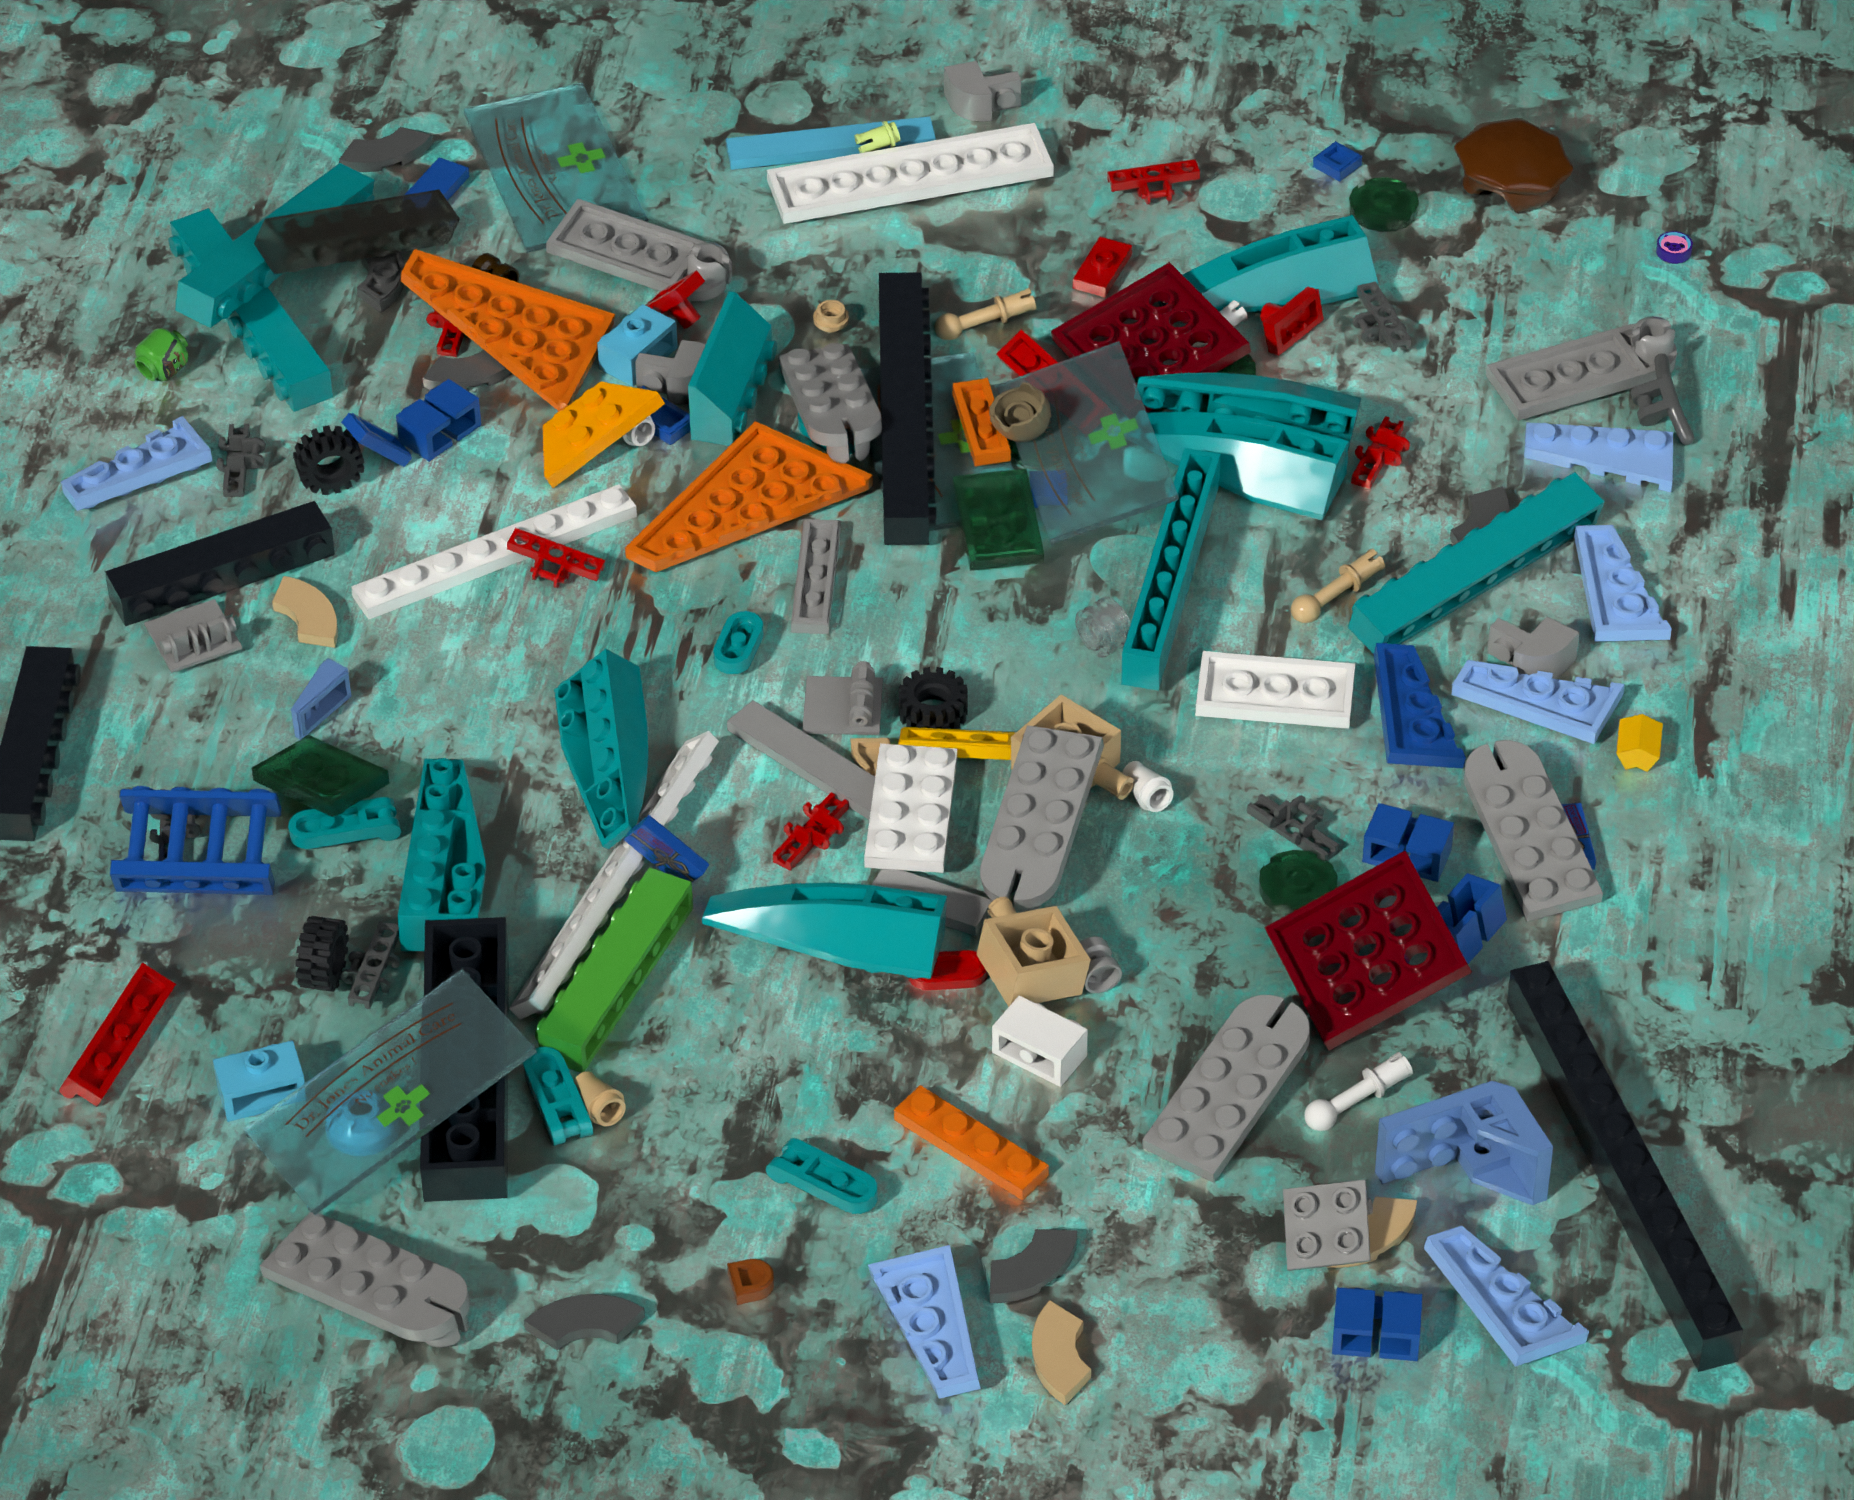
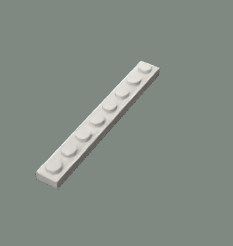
M618 484L351 586L352 596L365 616L370 620L528 559L529 557L507 550V542L515 528L565 545L637 517L636 505L621 485ZM515 539V542L518 543V544H521V545L526 544V543H524V542H522V541H519V540H516V539ZM532 545L533 549L539 550L538 547Z

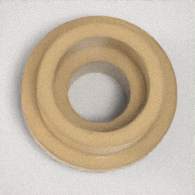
M826 300L817 306L813 314V321L820 330L836 332L848 325L849 313L841 302Z

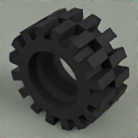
M328 425L323 426V432L318 433L317 428L311 430L312 437L310 438L306 434L302 436V444H296V452H293V458L300 481H302L306 489L310 487L311 492L316 494L321 489L322 495H329V489H334L335 494L341 493V486L344 485L346 489L352 487L351 480L358 482L361 478L359 473L364 472V459L358 441L347 429L343 432L341 426L335 425L334 431H331ZM341 456L330 464H318L326 457Z
M930 667L923 668V674L921 675L917 670L911 672V678L906 676L903 679V685L900 684L899 715L901 723L906 724V727L960 729V723L964 725L966 715H968L967 685H964L962 677L955 678V672L951 670L947 674H943V668L940 667L936 668V672H930ZM930 699L944 701V703L939 705H927L921 702Z
M309 916L307 918V923L305 922L303 925L304 933H300V946H297L296 952L299 953L295 963V967H298L296 978H298L297 983L300 987L331 992L338 988L339 980H342V969L346 967L345 955L348 954L346 944L349 941V935L346 934L348 927L345 925L346 922L344 920Z

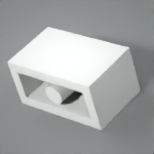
M1018 996L992 1026V1053L1061 1087L1087 1057L1088 1029L1082 1027L1074 1020L1066 1019L1048 1010L1039 1003H1034L1022 996Z

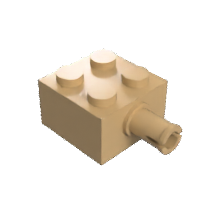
M1062 694L1011 736V769H1013L1027 725L1100 736L1103 738L1104 748L1091 788L1098 785L1115 795L1119 800H1123L1129 795L1134 786V779L1115 769L1120 763L1121 730Z
M999 897L993 900L988 906L989 910H987L992 918L984 919L976 955L1008 1007L1018 996H1022L1034 1003H1042L1082 995L1091 959L1058 907L1052 906L1017 913L1008 897Z

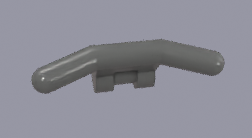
M1660 353L1654 359L1657 379L1635 386L1630 391L1633 403L1639 407L1637 416L1642 426H1652L1658 423L1661 418L1669 416L1681 443L1690 445L1694 441V434L1682 411L1671 378L1669 358L1666 354ZM1661 395V401H1658L1656 403L1652 402V400L1655 397Z

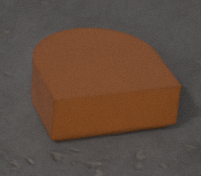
M746 1259L727 1263L728 1276L737 1305L762 1300L773 1291L774 1272L767 1262L760 1259Z

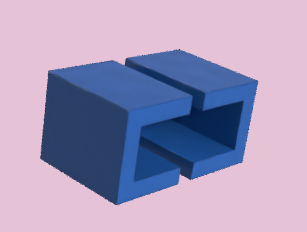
M447 379L425 394L424 401L418 399L396 415L399 441L430 462L453 445L452 439L440 431H443L456 441H460L481 426L479 398L452 380Z
M1378 803L1364 835L1362 862L1377 866L1406 850V852L1411 853L1409 858L1420 878L1438 882L1452 850L1454 822L1420 814L1417 819L1412 817V811Z
M1467 873L1447 895L1448 902L1442 901L1437 909L1466 962L1469 964L1483 948L1482 940L1488 942L1505 923L1507 916L1501 885Z
M1337 1287L1332 1354L1371 1357L1373 1318L1382 1319L1379 1358L1418 1361L1423 1294H1413L1404 1291H1384V1296H1375V1290Z

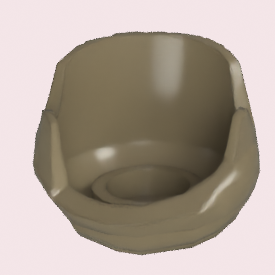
M1022 382L1020 387L1002 392L995 398L989 410L990 421L999 433L1011 441L1029 442L1035 440L1047 429L1051 418L1050 403L1042 391L1030 383Z

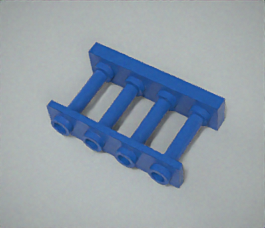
M136 786L132 789L120 790L119 798L125 813L132 814L128 857L124 860H111L110 876L116 892L274 894L275 880L271 866L262 862L266 817L281 816V805L277 793L265 789H252L249 792H232L226 788H213L210 791H193L186 787H174L171 790H153L146 786ZM148 814L172 815L167 858L163 861L144 860ZM188 815L211 816L207 857L202 862H185L183 860ZM227 816H250L246 860L242 863H225L222 861Z

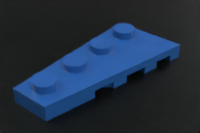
M1376 643L1373 654L1387 763L1463 769L1466 756L1462 748H1457L1455 744V733L1451 724L1446 723L1442 716V705L1438 696H1433L1428 686L1430 679L1414 645Z

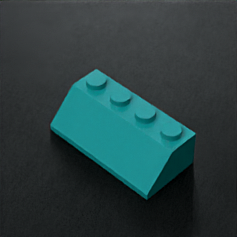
M728 291L688 384L691 440L730 446L737 439L738 434L745 431L748 417L747 412L749 409H754L757 401V388L759 385H764L767 376L768 362H773L776 356L777 342L772 340L771 324L736 292Z

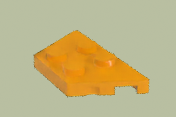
M600 381L594 387L586 390L582 396L565 409L557 412L553 418L543 424L544 477L550 486L555 488L662 407L665 402L657 391Z

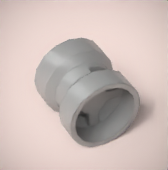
M1096 936L1080 941L1091 959L1084 984L1086 990L1091 993H1103L1112 989L1121 980L1122 971L1118 962L1111 957L1112 952L1107 941L1102 937Z

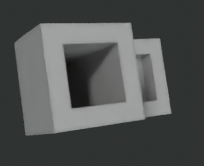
M977 61L944 67V95L950 108L958 116L971 121H992L993 111L1021 106V78L1017 71L984 77Z
M682 340L674 358L639 353L635 362L637 388L645 386L652 391L667 394V400L674 405L688 404V384L706 343Z
M1546 617L1530 634L1497 618L1490 626L1488 654L1513 667H1517L1518 673L1530 675L1537 673V671L1553 673V679H1556L1577 659L1579 632Z

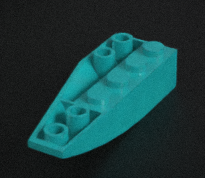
M1353 215L1289 230L1255 241L1223 254L1183 274L1218 311L1228 306L1233 300L1240 304L1235 308L1236 310L1243 307L1246 312L1261 311L1263 306L1269 302L1284 306L1307 286L1319 290L1321 305L1358 296V285L1376 281L1379 286L1367 236ZM1371 290L1364 291L1366 294L1372 293ZM1160 301L1158 302V304H1159L1160 307L1165 306L1166 304H1168V303H1162V302H1160Z
M1175 373L1139 377L1135 401L1154 409L1165 408L1178 412H1211L1279 422L1347 440L1350 447L1361 397L1290 380L1257 375Z
M1178 411L1140 413L1136 419L1140 431L1127 436V442L1179 466L1184 448L1221 453L1219 486L1252 502L1322 521L1347 474L1349 441L1279 422L1247 416Z
M605 648L567 680L561 682L554 689L561 748L602 847L610 849L637 824L647 782L649 748L648 725L640 666Z
M424 759L398 910L401 951H424L425 920L479 918L487 869L463 759Z
M827 882L773 885L710 896L702 916V924L847 967L864 969L870 973L885 972L904 975L912 979H931L945 936L947 896L866 884Z

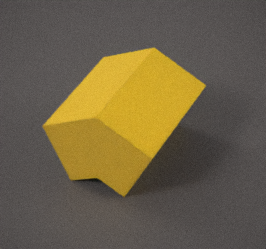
M1644 714L1619 720L1616 754L1625 770L1637 767L1648 772L1660 759L1663 723Z

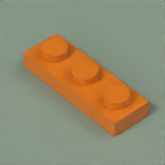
M988 378L952 383V394L974 466L1011 461V450L1007 438L999 433L990 421L989 410L995 399Z

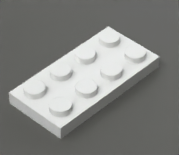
M1203 651L1195 716L1349 729L1355 663Z
M880 743L864 855V868L944 872L957 767V748Z

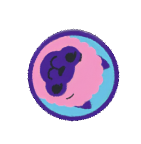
M1665 232L1657 239L1656 254L1667 263H1683L1691 257L1693 242L1688 235L1682 232Z

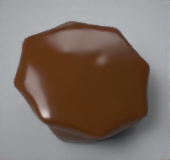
M1523 118L1481 123L1454 146L1464 169V189L1470 194H1479L1482 190L1497 193L1511 205L1515 213L1531 211L1547 204L1556 196L1560 185L1573 172V166L1564 151L1560 138Z

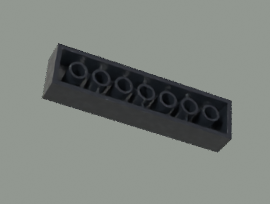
M506 917L425 920L423 1018L452 1002L453 1004L423 1020V1034H427L423 1035V1043L459 1023L461 1025L423 1045L422 1085L430 1093L421 1101V1112L424 1114L421 1117L420 1174L424 1202L508 1198L509 945Z

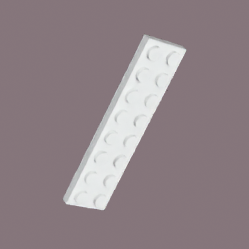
M1030 123L768 169L767 181L783 224L1052 177L1054 165L1036 124Z

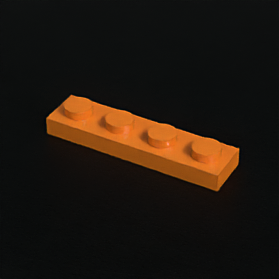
M921 1085L894 1109V1120L1022 1201L1049 1176L1048 1164Z

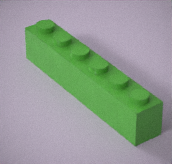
M649 867L641 880H636L633 883L628 899L622 908H616L605 933L597 936L592 952L586 961H581L577 965L573 980L567 989H562L558 993L554 1008L548 1017H543L539 1021L535 1032V1038L538 1040L539 1047H551L558 1050L563 1056L568 1069L580 1073L585 1072L693 910L691 881Z

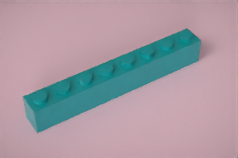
M339 163L179 280L175 311L209 328H212L222 319L228 318L234 310L242 304L248 303L254 295L262 289L268 288L274 280L282 274L288 273L294 265L302 259L308 258L314 250L322 244L328 243L334 235L342 229L348 228L362 214L368 213L375 200L373 195L375 180Z
M209 208L170 222L172 237L168 239L169 246L173 255L183 260L187 274L233 241ZM269 288L262 289L248 303L242 304L226 318L233 337L241 339L247 356L257 361L263 378L271 380L279 400H285L293 412L333 398L329 368Z
M1184 448L1123 647L1121 685L1159 691L1218 492L1221 453Z
M1576 472L1564 479L1557 478L1536 496L1530 494L1525 497L1518 507L1513 510L1500 512L1490 524L1481 529L1479 527L1472 529L1462 541L1455 545L1448 544L1444 546L1434 558L1427 562L1422 560L1416 563L1406 575L1399 579L1396 577L1391 578L1378 592L1371 596L1366 594L1360 597L1352 606L1353 613L1348 628L1372 653H1374L1376 643L1401 644L1574 538L1576 526L1595 525L1605 501Z

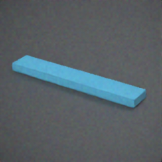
M930 116L887 121L888 123L895 122L900 134L901 141L895 143V147L936 140ZM882 122L726 138L730 168L735 170L825 160L859 154L858 148L871 141L868 140L856 145L854 135L883 125ZM889 145L878 150L891 148V146Z

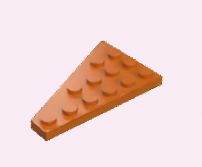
M417 249L413 250L401 272V282L557 411L565 409L574 401L598 355L597 342H599L603 335L608 334L614 325V313Z
M755 421L625 547L626 558L654 572H659L865 492L873 486V475L848 463H837L828 454Z

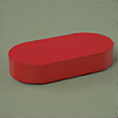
M943 951L938 954L931 979H908L914 987L921 990L962 989L981 985L987 979L988 973L976 955V951Z

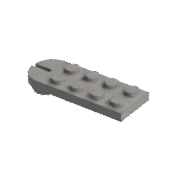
M581 199L576 200L546 242L547 253L658 291L667 288L697 270L705 282L687 298L689 301H706L719 296L725 291L726 284H729L732 279V260L721 245L705 242Z
M1645 317L1636 324L1625 325L1488 364L1486 367V377L1519 421L1634 388L1635 386L1655 380L1657 377L1654 359L1660 353L1668 356L1670 371L1672 372L1675 368L1677 355L1674 343L1675 330L1671 329V324L1661 317Z
M831 343L819 349H794L787 354L778 355L779 368L810 439L817 444L826 446L828 456L837 463L845 464L849 461L848 441L853 445L856 459H859V461L864 460L870 452V441L881 433V413L849 344Z
M1027 725L980 866L983 889L992 901L999 897H1008L1010 899V894L1016 891L1013 900L1016 912L1020 913L1039 909L1041 904L1048 901L1055 894L1059 887L1104 748L1102 737Z
M1511 740L1495 741L1493 754L1488 743L1476 748L1466 760L1464 785L1527 922L1602 902L1603 892L1538 755L1528 746Z
M1258 995L1240 1003L1142 1139L1143 1149L1215 1183L1306 1052L1310 1042V1029L1308 1018L1303 1010L1292 1002L1285 1010L1284 998L1274 995Z
M313 1210L260 1264L264 1278L410 1341H425L432 1347L445 1348L455 1345L461 1339L459 1330L465 1333L468 1331L469 1321L467 1313L470 1308V1296L466 1282L460 1274Z

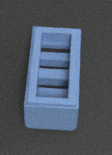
M329 658L324 660L291 708L296 738L300 740L351 697L348 668Z

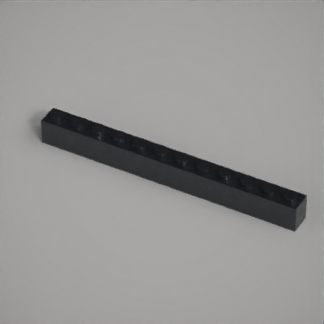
M1549 961L1510 970L1507 1003L1698 1372L1738 1362L1743 1328Z

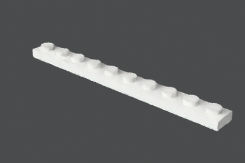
M706 731L684 742L642 806L637 824L650 815L664 826L676 816L679 811L676 806L682 798L693 790L696 785L693 780L713 759L710 754L719 741L710 731ZM624 838L618 842L509 1009L519 1019L534 1013L541 1015L552 1006L555 1001L553 994L573 974L571 967L576 959L580 958L590 948L591 942L589 939L595 931L607 922L609 918L607 912L610 907L626 893L627 888L625 884L630 877L634 876L643 867L644 861L642 858L644 856L624 841Z

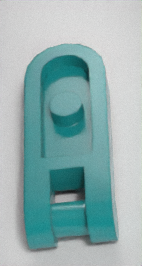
M389 797L300 811L293 815L288 823L291 842L303 849H313L378 837L384 841H392L400 836L401 828L398 819L395 818L397 814L395 802Z
M538 1047L531 1050L523 1061L525 1080L547 1128L552 1146L566 1143V1138L579 1135L580 1138L593 1135L589 1114L561 1053L551 1047ZM572 1115V1120L561 1123L559 1118Z
M790 1138L782 1147L783 1154L780 1157H774L766 1166V1173L773 1181L780 1184L787 1182L845 1212L862 1214L875 1207L878 1201L877 1182L874 1177L797 1138Z

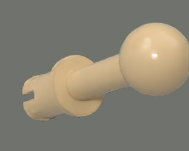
M1030 288L1003 298L995 296L994 305L959 317L952 313L941 315L935 322V333L941 339L953 340L958 338L963 330L997 318H1000L1004 324L1007 323L1008 318L1037 309L1034 297L1030 295L1032 294Z
M1371 548L1351 564H1343L1339 567L1340 576L1314 595L1303 594L1294 599L1291 605L1293 618L1302 623H1310L1317 620L1321 613V607L1348 588L1355 592L1360 590L1363 582L1385 568L1384 560L1381 556L1374 559L1373 557L1377 555V552Z

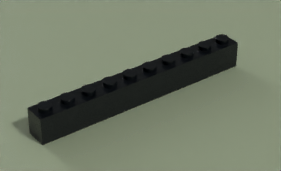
M922 272L879 273L884 545H929V529H936V507H929V504H935V481L928 482V479H934L935 477L934 456H927V454L934 453L933 431H926V429H933V407H926L925 405L932 404V382H925V380H931V358H924V356H931L930 334H923V332H930V310H923V308H929V287H922Z

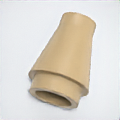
M590 1071L582 1072L575 1078L574 1083L593 1123L611 1126L623 1117L626 1105L624 1103V1096L620 1091L603 1082Z

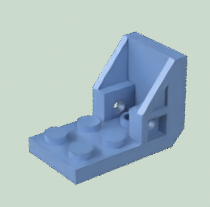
M1489 1081L1380 1118L1375 1174L1380 1182L1384 1184L1396 1179H1405L1414 1173L1434 1166H1443L1457 1159L1472 1183L1527 1204L1535 1205L1547 1200L1553 1145L1515 1087ZM1487 1149L1489 1152L1487 1154L1477 1153L1478 1151Z

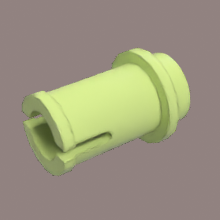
M883 121V126L861 134H855L856 145L868 140L871 141L858 148L859 152L875 151L889 145L891 148L895 147V143L901 141L895 122L888 123Z

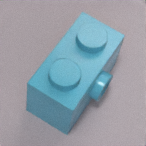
M642 304L597 342L599 370L633 387L637 383L635 362L639 353L668 357L678 348L676 321Z
M293 1040L213 1059L216 1084L227 1122L308 1102L304 1075Z

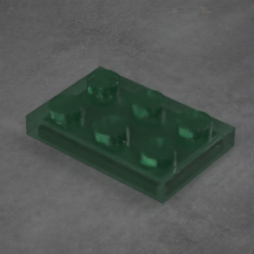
M1027 468L953 476V488L970 571L1044 563V550Z
M310 735L251 768L253 781L331 817L345 812L347 808L364 798L372 796L376 791L390 784L387 769Z

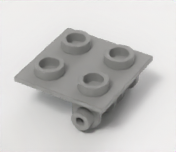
M215 599L144 623L171 673L243 649L234 633L237 628L233 617L226 618Z
M860 661L853 667L852 677L807 676L802 731L806 734L880 735L883 678L875 677L873 667L866 661Z
M1366 1180L1283 1189L1288 1271L1371 1262L1368 1215L1373 1214V1204L1371 1198H1367Z

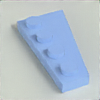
M181 416L173 420V428L164 433L157 429L146 435V442L134 449L127 445L116 451L114 460L109 463L98 461L61 481L63 494L76 511L92 508L103 501L117 496L128 495L133 490L149 484L163 482L166 478L179 473L196 470L201 465L213 461L211 450L187 420Z
M1526 422L1524 458L1569 469L1576 464L1584 466L1590 470L1591 474L1604 477L1606 472L1626 476L1625 482L1641 485L1643 480L1659 484L1658 490L1671 492L1673 432Z
M1576 526L1574 538L1594 641L1670 640L1672 628L1667 620L1661 618L1659 605L1653 596L1649 597L1644 588L1645 581L1640 572H1635L1631 565V556L1614 526Z
M1467 660L1452 684V695L1595 744L1621 700L1625 684L1611 682L1610 687L1592 685V679L1576 677L1575 682L1553 679V673L1537 671V673L1527 675L1518 673L1517 667Z
M1463 1226L1455 1227L1426 1238L1425 1251L1515 1367L1586 1343L1589 1331L1579 1322L1572 1325L1561 1315L1563 1310L1550 1298L1546 1301L1542 1300L1529 1289L1531 1282L1519 1272L1514 1274L1507 1271L1500 1265L1501 1257Z
M950 1245L868 1264L870 1275L938 1398L941 1399L981 1389Z

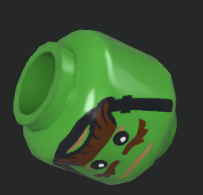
M157 328L137 345L135 349V365L148 380L168 381L188 362L189 357L186 350L188 343L183 335L176 330L170 332L164 328Z

